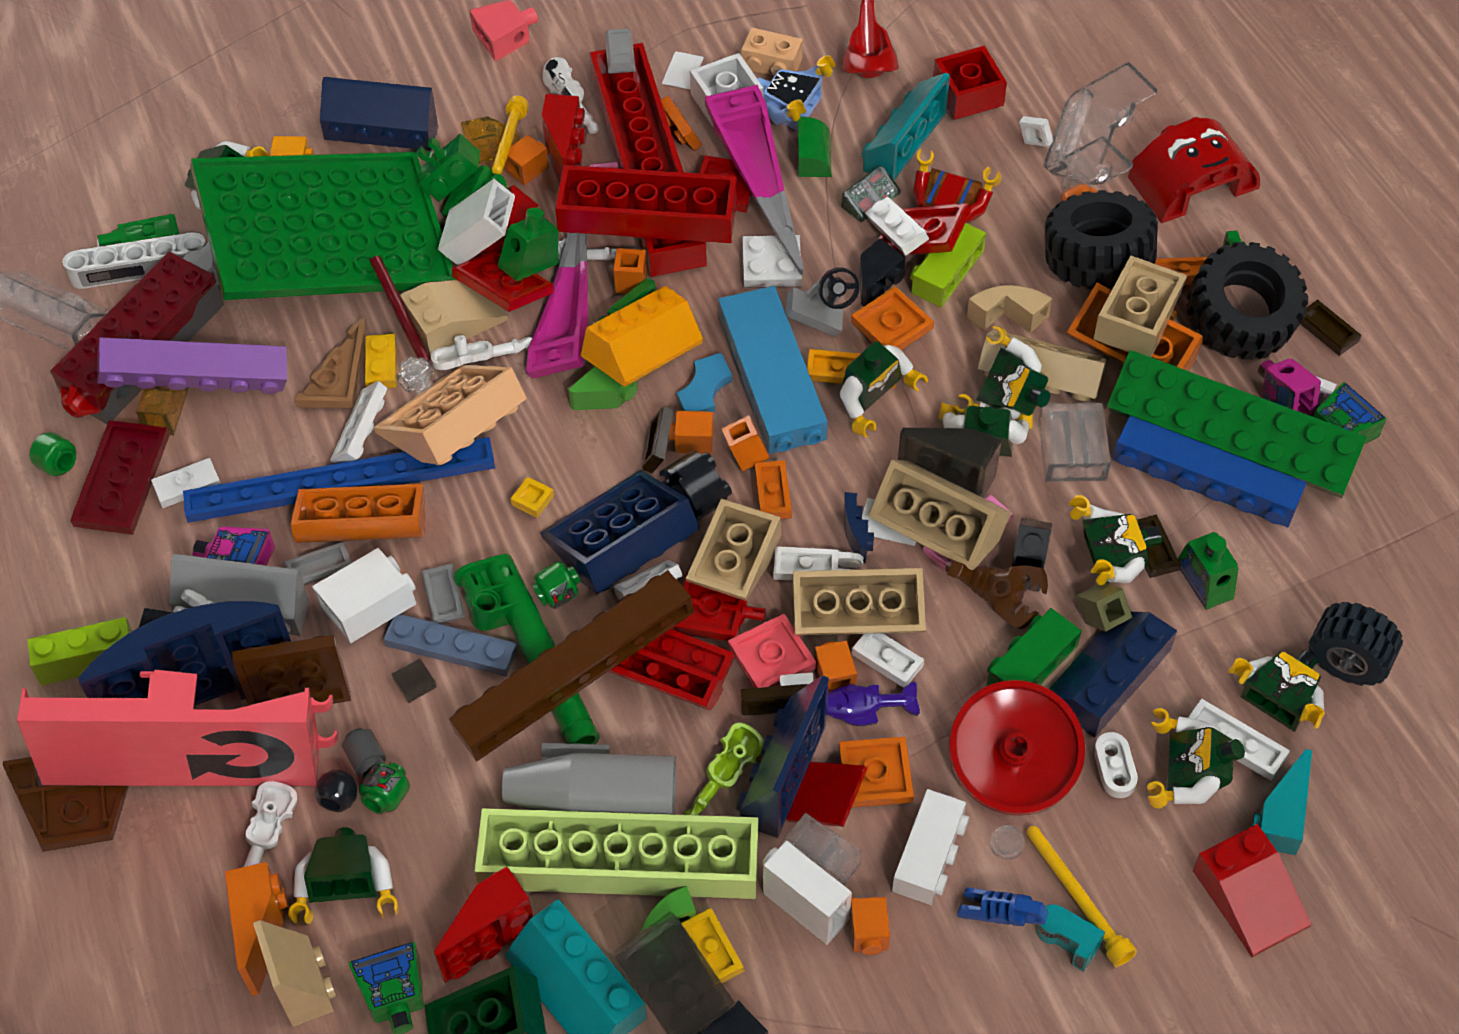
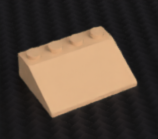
M461 365L373 427L376 434L420 462L442 465L450 461L453 457L452 454L457 450L470 446L475 441L474 438L480 433L494 428L497 425L496 421L500 418L514 413L518 409V405L527 398L512 367Z

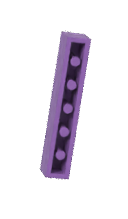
M99 338L97 383L105 384L108 387L137 385L139 388L150 389L155 386H168V388L173 390L195 387L203 391H215L219 388L230 389L237 393L248 390H261V392L266 394H274L283 391L287 382L286 346Z

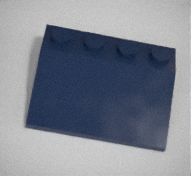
M640 470L543 530L540 534L568 567H574L581 582L599 594L610 589L614 583L625 576L635 573L639 567L653 558L660 557L667 549L678 542L686 540L700 528L687 497Z
M822 675L789 697L785 709L780 707L774 720V726L776 727L773 736L767 735L761 750V754H764L760 764H754L749 777L751 786L748 792L743 791L736 807V810L740 811V817H758L759 832L776 838L781 833L809 762L813 758L826 727L829 677Z

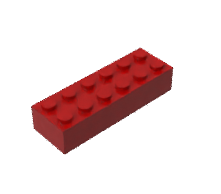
M563 165L555 207L558 232L732 243L737 204V176Z

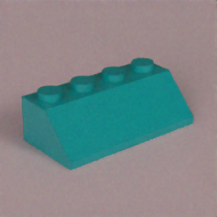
M943 73L921 81L913 91L907 92L903 103L899 108H895L892 111L886 125L880 126L875 139L865 145L862 152V158H864L863 171L872 174L882 166L892 182L895 181L946 115L950 74Z
M559 899L531 918L505 953V958L512 966H516L537 977L542 1004L566 1034H628L647 1019L645 1002Z

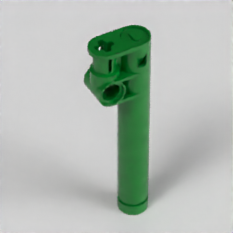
M509 554L496 555L469 563L454 573L453 579L455 584L462 587L466 594L465 601L471 612V623L475 628L488 631L510 625L528 664L536 660L544 650L556 646L513 558ZM579 692L551 711L567 744H596L599 741L600 735L595 724H593V720Z

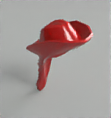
M862 0L858 25L851 34L848 47L842 59L843 72L858 74L864 78H877L883 75L884 72H892L899 69L897 54L891 44L888 33L879 25L874 14V0Z

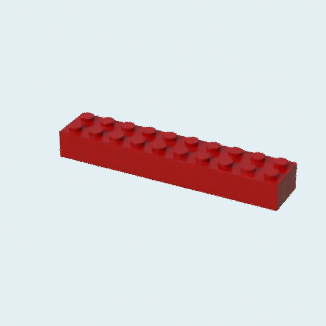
M643 43L633 44L636 72L608 74L606 49L590 52L592 78L618 167L620 169L683 172ZM639 237L642 249L646 250V261L651 277L707 266L706 242Z

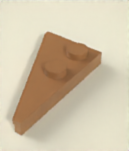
M359 319L347 332L348 338L340 348L336 346L323 361L322 367L310 377V385L302 394H296L294 399L296 407L354 408L367 331L366 319Z

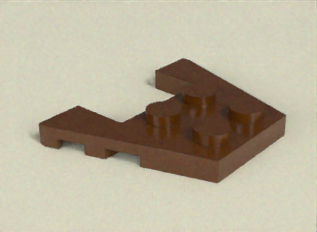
M31 757L3 761L4 770L43 852L113 840L129 786L46 785L38 787L37 770Z

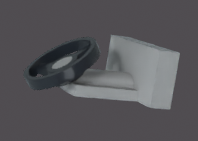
M837 267L827 271L807 292L793 287L787 293L786 317L836 337L842 332L843 308L851 305L859 294L860 285L858 278L849 269ZM846 272L853 277L855 283L845 282L842 278L834 277L832 274ZM849 289H854V293L849 300L835 305Z

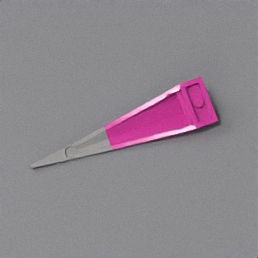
M758 85L706 96L705 107L713 123L714 131L797 271L803 275L804 267L784 190L767 105Z
M568 233L559 268L553 283V294L549 295L538 327L528 347L526 373L532 379L584 365L581 351L586 327H588L587 234Z

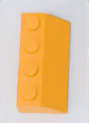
M663 286L586 327L581 356L623 387H626L702 344L703 337L688 301L674 290Z

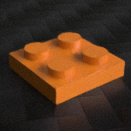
M896 286L851 315V323L872 343L877 341L883 346L891 345L901 350L934 329V321Z
M906 736L839 742L841 764L863 765L867 767L852 808L914 802Z

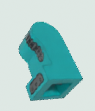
M1056 904L1045 906L1049 913L1045 925H1036L1038 937L1043 942L1057 944L1074 955L1072 965L1084 972L1102 945L1105 932L1062 906Z

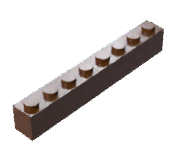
M669 570L661 575L652 577L644 587L635 593L624 596L616 606L607 612H601L596 615L592 622L580 630L571 632L564 641L554 648L544 650L536 660L526 667L516 669L508 679L497 686L488 688L480 698L471 704L460 707L449 718L456 735L476 762L695 613L691 596Z

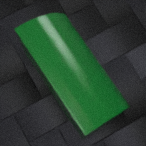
M800 117L798 120V177H832L831 135L829 128L818 119Z

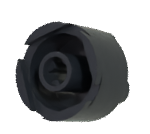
M690 451L661 470L660 476H665V481L662 483L689 499L698 522L716 510L721 499L727 500V497L732 494V490L729 484L723 478H720L715 470L716 462L708 452L700 454L697 451Z

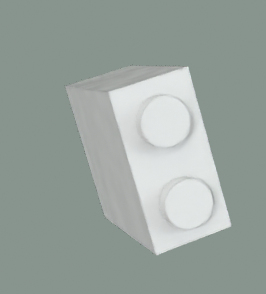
M493 179L457 204L448 212L438 250L455 264L459 265L467 262L505 236L515 195Z
M379 548L312 586L321 608L350 644L417 604L412 592L416 590V587L407 573L402 575L395 559L391 555L386 557Z
M786 840L779 849L776 847L771 849L763 860V894L828 945L850 919L852 892Z

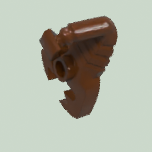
M952 560L945 568L947 575L961 580L978 596L991 602L995 611L1004 620L1021 630L1028 627L1039 614L1037 611L1028 614L1029 607L1026 605L1015 614V609L1022 603L1021 600L1024 597V592L1027 591V579L1030 577V590L1035 592L1040 586L1042 593L1047 594V574L1044 569L1039 567L1012 566L1003 570L1001 568L981 566L970 570L965 564Z

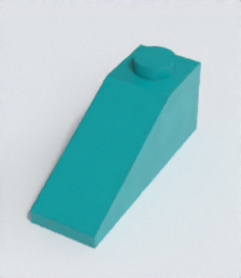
M1309 749L1303 751L1267 797L1260 813H1254L1252 817L1251 827L1258 824L1277 852L1296 855L1303 841L1312 750Z

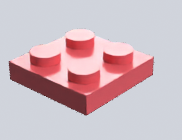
M785 614L728 640L729 650L734 652L736 661L754 688L779 686L781 675L809 673L817 668L816 660L800 636H795V629Z

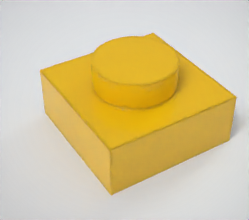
M527 476L510 498L511 505L538 518L553 499L554 490Z

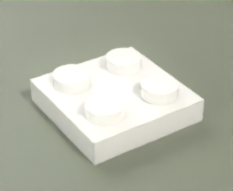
M777 235L743 236L744 288L770 287L774 285L775 287L802 286V275L797 271ZM795 235L800 251V235Z

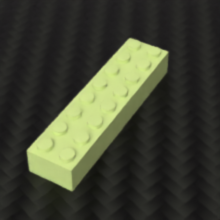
M482 808L475 876L478 884L507 866L524 891L667 896L675 890L687 886L691 897L756 899L758 817Z

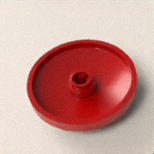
M1009 680L984 687L964 703L951 728L949 757L958 782L975 801L998 813L1023 816L1049 809L1070 792L1083 768L1085 740L1078 718L1060 696L1036 683Z

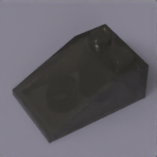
M903 427L900 432L898 460L909 461L984 498L996 477L1002 440L995 438L989 433H982L975 429Z

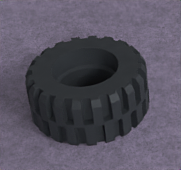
M1098 190L1095 193L1087 191L1082 192V195L1079 196L1072 195L1066 201L1062 200L1051 210L1045 221L1046 263L1060 280L1065 283L1069 281L1072 286L1079 288L1080 286H1085L1087 289L1093 290L1096 283L1112 289L1130 256L1155 264L1158 235L1156 215L1143 200L1138 201L1137 197L1130 194L1126 196L1118 191L1110 193L1107 190Z
M1235 242L1231 248L1229 245L1218 248L1216 253H1211L1206 258L1191 283L1187 293L1188 303L1186 304L1187 314L1193 315L1190 323L1194 330L1198 329L1200 331L1199 334L1203 336V342H1210L1212 344L1210 348L1217 352L1219 350L1226 352L1225 356L1235 358L1239 355L1242 360H1252L1255 355L1261 359L1268 357L1270 353H1276L1289 341L1306 315L1309 296L1305 293L1307 290L1305 280L1299 278L1301 272L1296 265L1292 266L1289 263L1290 259L1286 255L1282 254L1280 256L1275 252L1276 249L1270 246L1266 248L1260 247V243L1250 242L1249 245H1245L1244 242ZM1242 285L1253 289L1265 300L1270 315L1253 317L1241 313L1228 301L1224 287Z

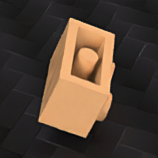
M751 27L741 49L742 58L752 72L775 76L781 69L797 71L802 60L803 39Z

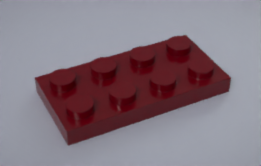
M108 421L70 519L73 527L134 534L152 485L151 479L155 477L170 436L167 427Z

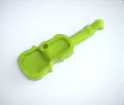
M735 723L729 728L726 736L720 740L723 744L722 753H717L714 756V760L706 768L709 781L694 800L692 808L686 810L684 815H699L708 806L719 788L728 789L736 783L738 777L743 773L742 767L744 764L754 765L756 763V758L761 754L764 739L754 728L745 723Z

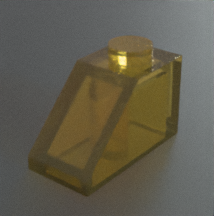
M488 116L461 122L462 135L481 151L479 163L495 159L506 124ZM517 129L511 146L520 140Z
M155 386L154 388L143 389L136 410L140 423L167 427L170 435L174 436L189 387L183 390H173L168 388V386Z

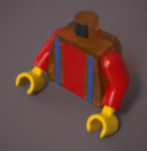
M922 149L918 151L917 161L920 168L916 170L913 195L917 207L968 204L971 213L966 223L974 221L985 213L993 195L992 188L1001 183L1002 177L999 171L995 179L988 180L991 168L987 167L982 174L985 180L983 187L982 182L932 168L928 172V167L934 162V153L931 150L930 159L923 161L920 159Z

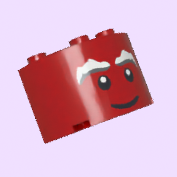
M1193 117L1176 126L1170 125L1163 129L1161 134L1132 160V167L1128 175L1131 183L1147 205L1154 211L1161 224L1186 215L1191 195L1231 182L1229 190L1234 197L1257 190L1260 187L1258 171L1221 123L1210 118Z

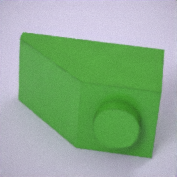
M595 366L568 389L570 407L573 410L618 408L625 401H629L634 397L638 390L637 381L623 387Z

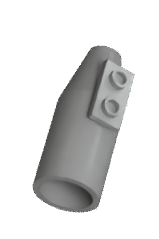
M542 743V760L504 768L502 799L505 803L529 810L675 815L676 756L610 754L609 745Z

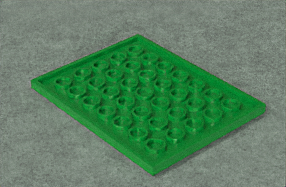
M416 152L191 158L190 168L223 300L383 292L382 285L369 261L380 255L397 291L411 290L428 282L456 280L452 277L453 266L451 260L438 250L442 231L430 194L419 185L421 165Z

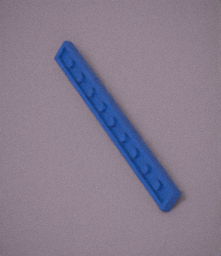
M490 437L475 439L470 446L453 453L452 459L442 465L422 463L408 453L401 452L184 490L185 517L189 523L296 503L298 489L404 485L495 469Z

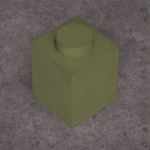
M1108 583L1104 585L1098 584L1076 595L1087 625L1108 631L1132 618L1122 588Z

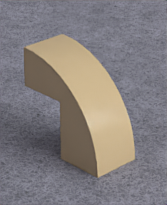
M1014 285L997 286L983 290L969 299L967 318L985 330L1004 314L1031 333L1049 318L1053 298L1028 287Z

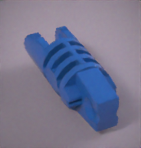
M965 887L964 897L972 902L981 903V907L962 904L958 909L957 916L963 919L1024 926L1025 923L1045 925L1049 912L1042 902L1033 901L1031 896Z

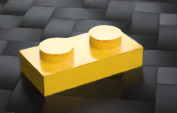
M395 333L366 336V387L377 381L387 388L397 387V340Z
M712 908L680 924L713 988L745 972L739 957Z

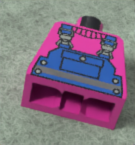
M1288 358L1276 364L1272 360H1267L1259 366L1258 373L1264 378L1263 399L1309 416H1314L1317 410L1321 385L1319 378L1294 359Z
M221 527L217 530L212 543L197 540L194 544L192 555L195 557L267 566L275 545L268 529Z

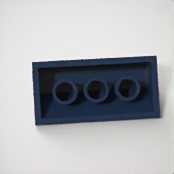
M323 77L320 123L324 140L415 150L422 146L425 150H432L428 146V140L432 136L436 137L439 127L432 88Z
M1130 611L1131 619L1108 631L1101 630L1049 688V690L1060 696L1070 706L1078 718L1081 728L1093 737L1100 733L1172 649L1177 630L1151 612Z

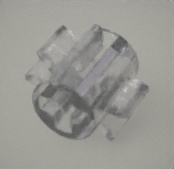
M414 356L411 358L407 357L397 365L401 372L396 375V378L407 392L410 393L414 390L416 393H422L433 385L429 378L434 375V372L424 358L419 357L415 359Z

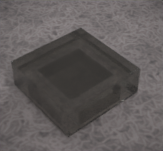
M420 658L391 674L393 681L408 703L437 688L436 681Z

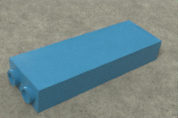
M775 285L718 298L719 320L768 453L786 452L792 448L815 445L827 440L828 421Z

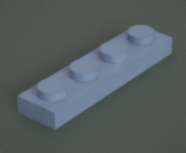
M401 614L392 619L383 639L387 647L506 677L517 652V644L514 642Z

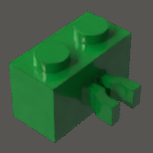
M461 133L442 149L439 142L432 136L428 140V146L434 150V153L426 151L422 146L417 150V156L426 161L421 166L419 185L439 202L479 169L481 151Z

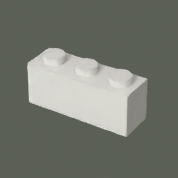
M927 789L896 870L892 892L931 906L936 894L942 896L948 876L943 874L946 864L953 866L959 846L955 845L954 842L957 834L964 836L970 818L964 815L965 801Z

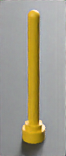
M512 96L507 102L505 110L508 120L492 166V173L494 175L502 174L518 122L527 115L529 104L522 96Z
M1034 825L1029 826L1026 834L1091 924L1105 932L1103 940L1106 943V956L1114 967H1120L1129 962L1137 954L1135 946L1129 938L1124 939L1122 935L1115 933L1040 829Z

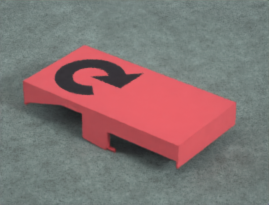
M163 670L140 672L141 678H150L147 698L29 697L26 688H22L17 717L18 725L42 785L260 786L265 782L275 781L289 786H316L320 748L334 746L338 740L337 730L330 737H321L317 732L315 713H323L331 709L333 705L332 695H329V698L324 702H317L313 697L311 698L309 688H305V691L233 710L194 709L197 674Z

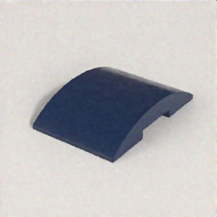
M254 601L210 603L168 614L132 631L103 651L81 673L78 680L87 698H147L150 678H141V671L163 670L197 674L194 706L238 690L241 700H244L246 697L233 664L232 651L243 650L247 647L274 645L283 641H291L279 605Z

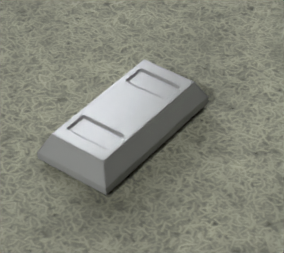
M628 28L607 30L605 32L608 74L636 72L632 31Z
M342 541L284 561L283 563L285 568L299 570L303 584L307 585L331 576L351 564L352 561L345 543Z
M452 563L421 571L433 622L443 624L465 618L459 589L453 579L454 569Z

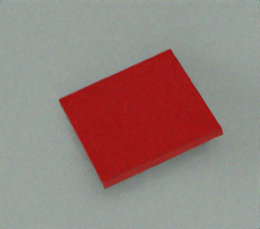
M809 762L786 820L788 822L844 827L867 767L863 765Z

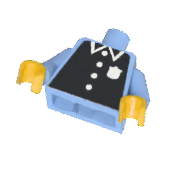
M830 55L821 57L817 61L816 66L806 71L781 69L772 81L758 78V81L764 88V100L767 105L769 118L775 125L785 124L798 131V120L800 117L810 116L822 98L823 75L824 77H830L833 73L832 68L836 65Z

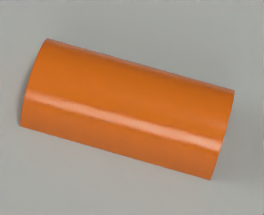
M1096 283L1068 329L1067 335L1124 364L1129 352L1093 339L1098 315L1112 291ZM1169 319L1161 340L1151 358L1189 371L1198 355L1203 336Z
M423 484L298 489L291 520L294 541L296 543L424 537L425 496Z

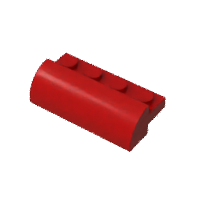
M670 629L611 669L609 673L710 711L716 705L723 692L722 685L735 655L734 652Z

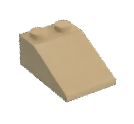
M1130 256L1098 315L1093 339L1127 352L1132 350L1152 357L1170 319L1187 275Z
M458 280L428 282L400 294L408 314L430 356L431 352L437 348L455 345L454 338L456 336L464 335L468 339L508 320V316L502 307Z
M721 499L688 572L686 581L746 601L769 565L775 552V547H777L782 536L780 517Z
M261 920L254 922L253 925L272 986L292 1026L295 1027L334 1012L330 999L337 996L330 976L326 978L322 976L320 968L326 966L320 946L313 947L307 935Z

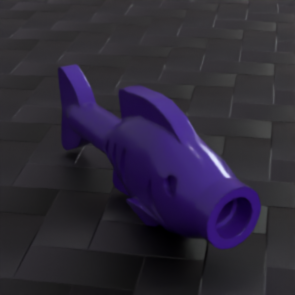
M910 683L903 689L902 693L882 695L879 694V685L864 687L851 684L839 687L828 693L827 715L853 726L877 724L876 711L884 707L902 706L905 711L918 716L920 709L916 698L917 683Z

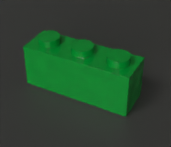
M1052 608L1043 616L1037 615L1030 623L1028 631L1022 637L1018 635L1012 640L1007 649L1008 652L1002 658L997 656L987 668L989 674L986 686L1009 680L1028 681L1041 685L1078 647L1082 630Z

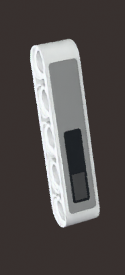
M191 232L75 250L66 254L62 263L71 285L78 289L141 280L169 251L183 258L189 252L202 249L206 245V241L200 233Z

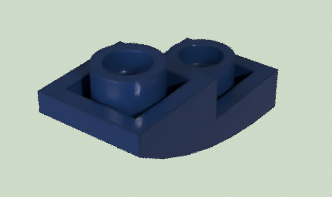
M845 492L844 526L846 536L853 553L861 554L864 558L863 563H866L867 551H873L874 532H868V520L862 519L863 506L857 505V493Z

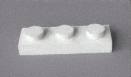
M889 197L876 202L871 209L865 212L868 220L905 256L929 240L925 230Z
M377 381L361 390L330 459L332 463L338 464L355 461L362 455L364 451L362 445L365 438L372 432L374 427L372 422L385 402L383 397L387 387L381 382Z
M1203 699L1199 701L1188 717L1220 728L1221 733L1232 740L1238 739L1244 746L1245 756L1236 761L1272 781L1289 755L1290 750Z

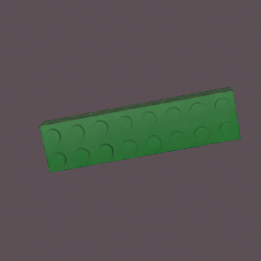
M1129 350L1107 405L1109 411L1127 418L1131 415L1305 481L1307 486L1339 498H1343L1367 439L1364 435Z

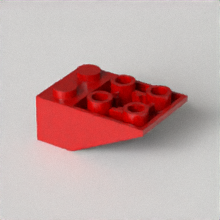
M546 94L541 113L544 141L548 151V159L560 182L563 165L577 166L582 163V148L580 146L586 143V128H582L585 110L580 108L579 96Z
M507 866L475 886L434 950L444 983L452 978L456 980L465 976L471 967L481 960H490L495 957L502 947L513 940L515 941L528 921L533 918L529 897Z

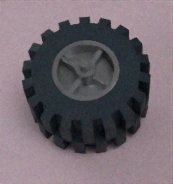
M1334 603L1325 609L1309 641L1310 645L1308 648L1309 652L1317 658L1319 666L1329 672L1330 675L1348 683L1373 686L1387 679L1403 645L1402 634L1397 630L1394 622L1389 621L1388 617L1383 613L1375 611L1376 609L1359 603Z

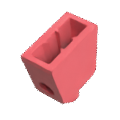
M510 0L470 10L472 30L495 61L528 43L530 40L528 26L538 22V17L533 7L519 11Z

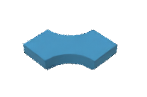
M722 353L694 361L695 376L692 382L683 390L676 392L682 411L715 412V395L723 386L732 381V373Z

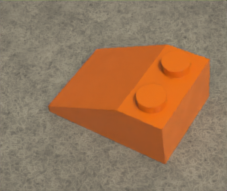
M267 862L225 871L237 969L251 996L259 994L267 973L266 963L253 923L261 920L283 928L285 922L283 909L288 908L287 894L285 888L281 887L279 874H272Z

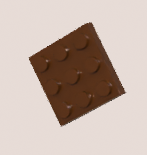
M334 635L315 636L311 639L293 642L283 641L274 645L247 647L243 650L232 651L233 664L248 705L305 691V688H309L311 698L313 697L317 702L326 701L329 695L333 696V704L351 701L350 687Z

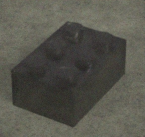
M672 912L665 914L611 953L665 1034H697L736 1005L679 919Z

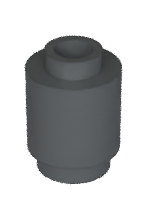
M357 728L346 735L342 748L356 774L361 775L364 779L375 764L385 763L386 756L371 730Z

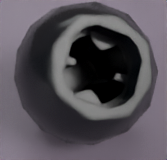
M331 770L322 774L316 782L315 797L323 808L329 811L342 812L350 808L355 802L358 787L349 773L341 770Z

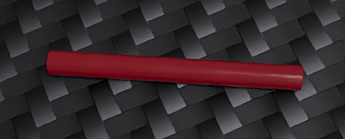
M380 255L371 258L369 261L420 365L429 362L431 358Z

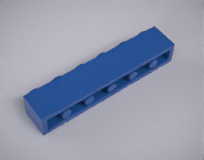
M1131 415L1116 443L1113 456L1114 461L1126 467L1138 469L1150 474L1154 478L1169 481L1183 489L1195 491L1214 501L1226 503L1238 508L1242 512L1257 515L1273 524H1280L1285 527H1289L1307 483Z

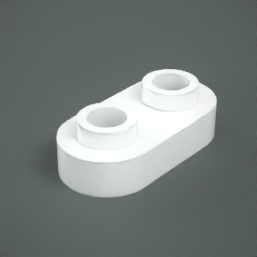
M1107 732L1098 737L1094 747V757L1102 786L1110 796L1126 798L1134 792L1138 781L1129 744L1118 733ZM1105 751H1113L1116 755L1109 756ZM1120 780L1124 785L1118 786L1113 781Z

